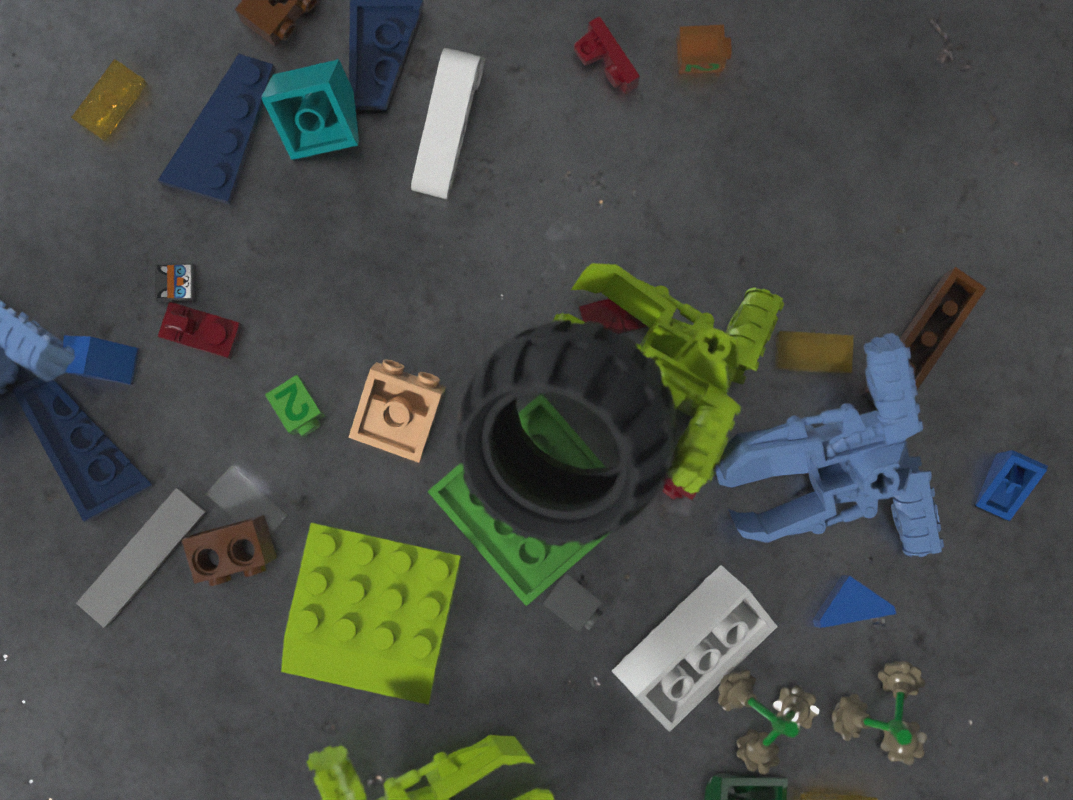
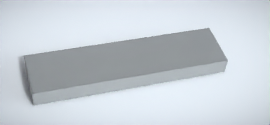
M176 488L76 604L103 628H107L207 512L180 488Z

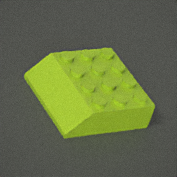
M311 523L284 634L281 672L429 705L462 556Z

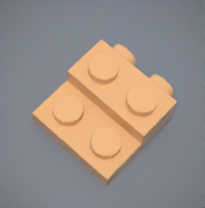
M388 359L383 360L382 364L376 362L369 370L348 438L419 463L422 459L432 426L436 421L446 387L440 385V379L433 374L419 372L418 376L403 372L405 367L399 362Z

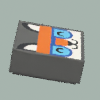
M193 263L155 264V301L195 302V265Z

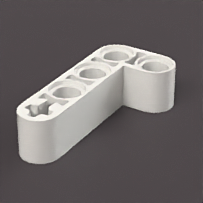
M451 48L443 49L413 173L412 191L443 199L449 198L474 92L478 89L482 78L485 57Z

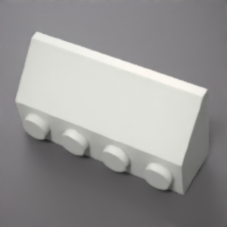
M720 565L669 616L654 628L637 647L626 655L612 672L670 732L721 682L725 675L730 674L778 626L748 588Z

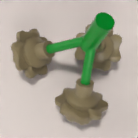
M895 661L885 664L884 670L878 673V678L883 683V691H893V697L896 698L893 720L887 723L872 719L871 715L866 713L868 709L867 704L861 702L857 694H851L850 697H842L840 702L836 704L835 710L832 713V721L835 723L834 731L841 733L843 740L846 741L851 740L852 737L859 738L862 728L868 729L873 727L883 730L884 739L880 747L883 751L889 752V761H901L906 765H912L914 757H924L923 746L927 741V735L924 732H919L920 725L917 722L907 723L903 721L904 700L908 695H917L919 688L925 686V680L921 677V669L919 667H914L907 661Z
M744 669L741 672H731V674L725 675L721 679V685L718 688L720 693L718 703L727 712L734 708L741 709L743 706L747 708L753 707L772 722L773 730L769 734L767 732L758 734L756 730L750 729L745 736L739 737L737 740V745L740 748L736 753L737 757L745 763L750 772L758 769L761 774L765 775L771 767L777 766L780 762L776 756L780 750L773 741L780 734L793 738L798 735L801 726L805 729H809L812 726L813 718L820 712L819 707L813 705L816 702V696L805 692L800 685H795L792 690L784 687L780 691V698L773 703L774 709L779 711L775 715L757 701V697L753 693L756 678L751 675L748 669Z

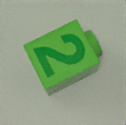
M295 375L265 394L289 434L295 436L300 433L301 437H304L321 426L319 420L324 418L325 414L300 376Z

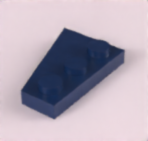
M350 0L349 82L354 91L356 110H387L424 6L423 0Z

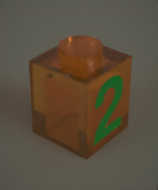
M724 25L679 27L676 37L678 74L722 72L726 59H731L732 54L731 38L725 37Z

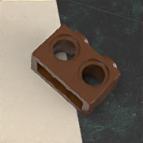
M265 515L195 533L182 539L194 584L208 580L209 586L219 585L232 580L230 574L243 571L245 577L256 575L266 571V564L277 558ZM243 539L249 540L253 544L254 556H249L244 552L242 547ZM208 549H212L217 553L219 557L218 566L209 561Z

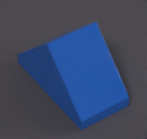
M64 335L62 346L64 348L67 346L72 348L76 356L72 363L67 366L64 374L132 385L139 348L91 336Z
M1014 450L996 453L975 506L1010 521L1047 472L1048 466Z
M842 575L814 616L813 623L814 627L825 628L896 614L895 606L851 576Z

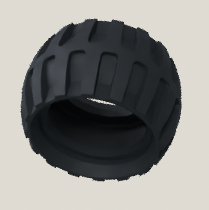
M571 320L553 321L545 323L540 327L524 330L504 342L483 362L473 376L462 399L458 414L456 451L458 464L463 465L464 482L471 494L475 493L484 505L483 510L494 520L499 519L511 527L513 533L526 539L530 536L544 540L547 545L562 546L571 542H578L579 545L597 541L608 534L620 530L646 508L661 488L672 463L677 434L675 425L676 411L669 386H664L660 367L651 356L648 358L636 347L637 342L624 333L620 336L605 329V325L588 321L582 324L571 323ZM533 392L563 394L587 405L608 425L619 447L620 461L609 467L582 469L554 459L536 446L523 429L516 407L517 397Z

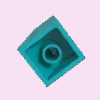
M339 59L272 75L261 99L291 160L358 146L359 135L354 91Z

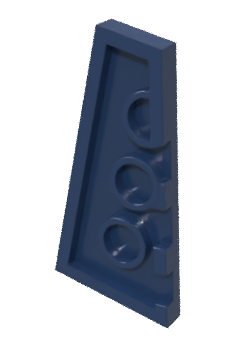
M242 54L237 55L159 177L158 181L161 184L231 205L264 105L261 96L276 69L274 64Z
M36 377L12 390L83 522L86 523L153 487L146 477L141 474L54 380L46 381Z

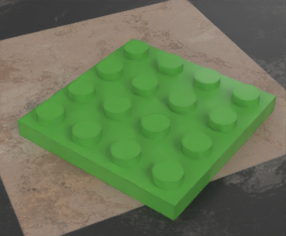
M542 393L518 413L522 427L531 440L554 459L582 469L605 467ZM462 464L457 465L427 491L525 606L529 605L605 538L603 537L597 541L579 545L578 542H571L562 546L547 545L544 540L530 536L526 539L513 533L511 527L499 519L494 520L483 510L484 505L475 493H470L464 482Z

